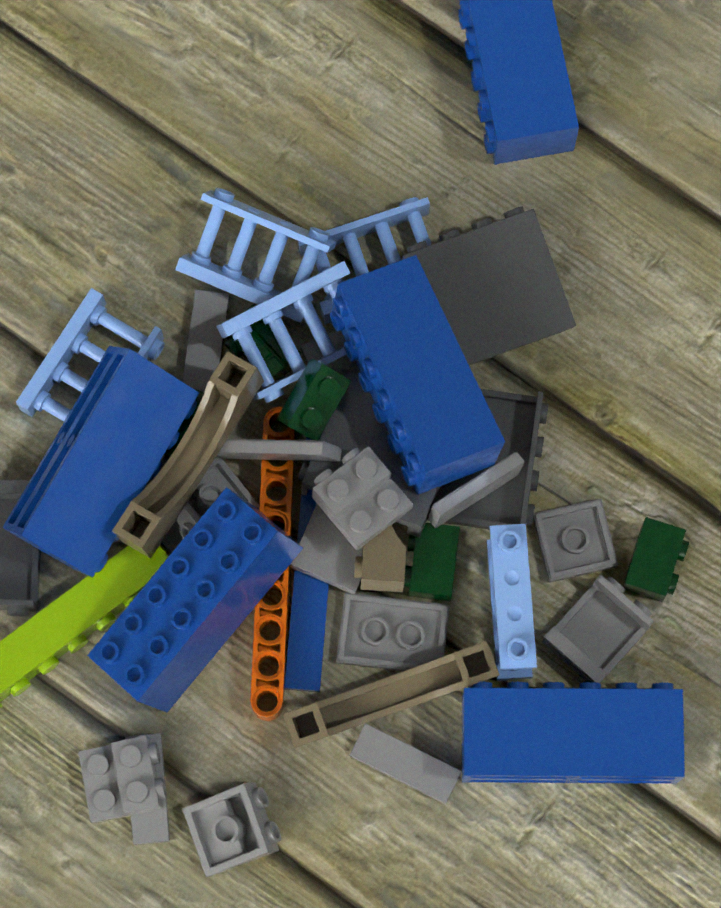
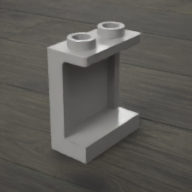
M599 575L593 585L558 624L552 627L542 641L544 645L586 682L601 683L654 623L650 618L651 611L640 601L635 600L633 603L623 594L625 591L623 586L610 576L605 579L602 575Z

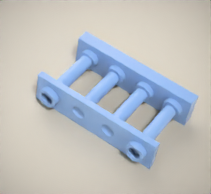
M215 188V191H207L201 197L202 201L213 206L197 250L192 251V254L187 253L179 257L175 270L258 305L281 293V291L273 289L274 284L272 280L288 237L307 244L292 287L309 279L320 250L328 253L335 248L337 242L328 239L330 234L314 227H310V230L304 229L235 200V194L230 191ZM225 211L243 217L244 221L228 264H224L221 267L212 263V258L209 255ZM260 224L276 231L259 278L255 277L252 280L243 276V271L240 268L256 225ZM293 303L281 309L283 316L300 323L305 320L300 309H295Z
M417 197L409 198L401 202L399 207L326 230L325 232L330 234L328 239L337 242L336 245L345 243L357 277L369 272L357 239L359 237L377 232L388 265L401 260L389 227L409 221L416 243L426 241L427 246L432 245L422 219L423 216L429 215L430 202L428 197L421 200ZM298 241L300 256H303L307 244ZM320 250L315 263L319 273L331 267L326 252ZM329 292L326 293L325 301L319 302L324 324L331 323L330 312L333 308V299Z
M345 261L216 326L222 338L232 335L234 341L238 339L249 363L257 367L263 377L262 389L258 390L253 398L254 400L264 398L265 402L268 403L285 394L282 388L298 380L306 368L281 319L283 316L281 309L292 303L295 309H300L323 355L322 358L316 361L327 365L346 355L344 346L335 350L311 302L314 300L311 293L321 288L324 289L325 293L329 292L332 299L335 298L338 283L343 282L341 278L350 274ZM261 319L265 325L269 324L293 373L276 382L250 334L253 331L250 325Z
M91 288L21 393L16 404L22 412L30 417H33L37 410L40 412L45 410L64 422L71 410L50 398L51 394L49 391L55 382L60 383L61 381L80 392L83 391L88 380L70 370L68 362L74 353H83L94 361L100 362L106 351L89 342L88 336H86L93 324L95 326L100 324L141 348L138 354L149 361L151 359L155 361L165 346L162 330L155 326L147 337L107 313V308H105L107 304L103 294Z
M526 524L490 526V539L486 541L495 664L499 672V676L496 679L497 681L532 679V668H537Z

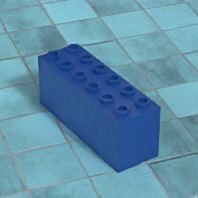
M459 0V23L461 30H466L467 38L464 41L466 57L468 61L472 60V86L474 92L478 91L480 103H477L480 123L485 122L486 134L483 137L486 154L493 155L494 164L496 165L574 151L579 124L552 0Z
M417 255L338 283L336 295L333 298V308L330 312L331 322L337 332L341 330L346 340L344 342V349L348 359L351 362L355 361L360 370L358 379L365 393L370 392L374 401L372 408L377 421L380 424H385L389 433L387 435V442L390 450L394 455H399L404 465L401 467V471L408 486L413 485L417 495L493 466L503 448L505 440Z
M108 346L2 528L66 566L93 578L95 572H100L108 560L107 552L113 541L119 540L112 530L130 502L144 490L148 481L153 480L159 473L162 466L160 460L166 450H170L177 442L179 437L178 429L184 419H188L196 409L197 402L195 400L199 392L132 349Z
M226 487L87 656L136 701L168 713L297 557L303 547L254 505Z
M492 682L473 684L470 688H464L462 694V783L677 784L685 777L683 689H674L673 683H653L652 688L637 689V683L630 682L616 683V688L601 689V683L597 682L579 683V688H565V683L546 682L543 683V688H529V683L509 682L506 688H492Z

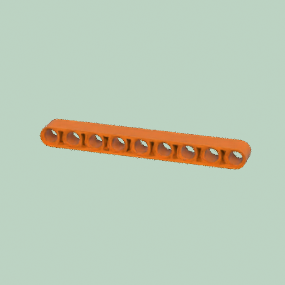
M274 407L266 413L263 421V440H296V430L290 427L280 433L274 432L270 428L271 424L277 420L283 407ZM262 460L259 511L271 521L282 522L285 526L284 532L291 537L295 460H287L283 466L279 467L271 465L269 460ZM273 487H282L286 491V496L280 501L269 499L267 494ZM290 565L269 589L277 590L282 594L280 602L276 605H267L261 599L255 606L251 707L255 715L265 721L278 718L284 708ZM269 624L276 625L281 630L278 638L271 641L265 640L261 636V630ZM267 659L275 660L279 664L278 671L272 676H265L259 671L260 664ZM267 694L273 695L278 701L277 706L269 712L260 710L257 706L260 697Z

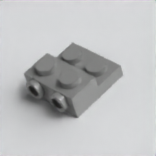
M369 446L363 451L354 448L347 453L341 460L344 465L335 472H332L331 469H326L319 474L313 482L316 486L312 489V498L357 551L413 508V503L391 479L389 469Z
M216 457L176 519L180 525V534L183 539L226 487L259 510L260 505L222 458Z
M144 735L78 752L91 823L94 824L163 809L162 799H167V791L163 777L158 778L155 764L160 763V753L157 743H151V738Z
M256 782L243 783L183 808L206 877L214 876L241 864L252 862L279 851L277 842L281 840L280 830L274 821L269 822L265 808L269 806L268 796L262 787L257 788Z

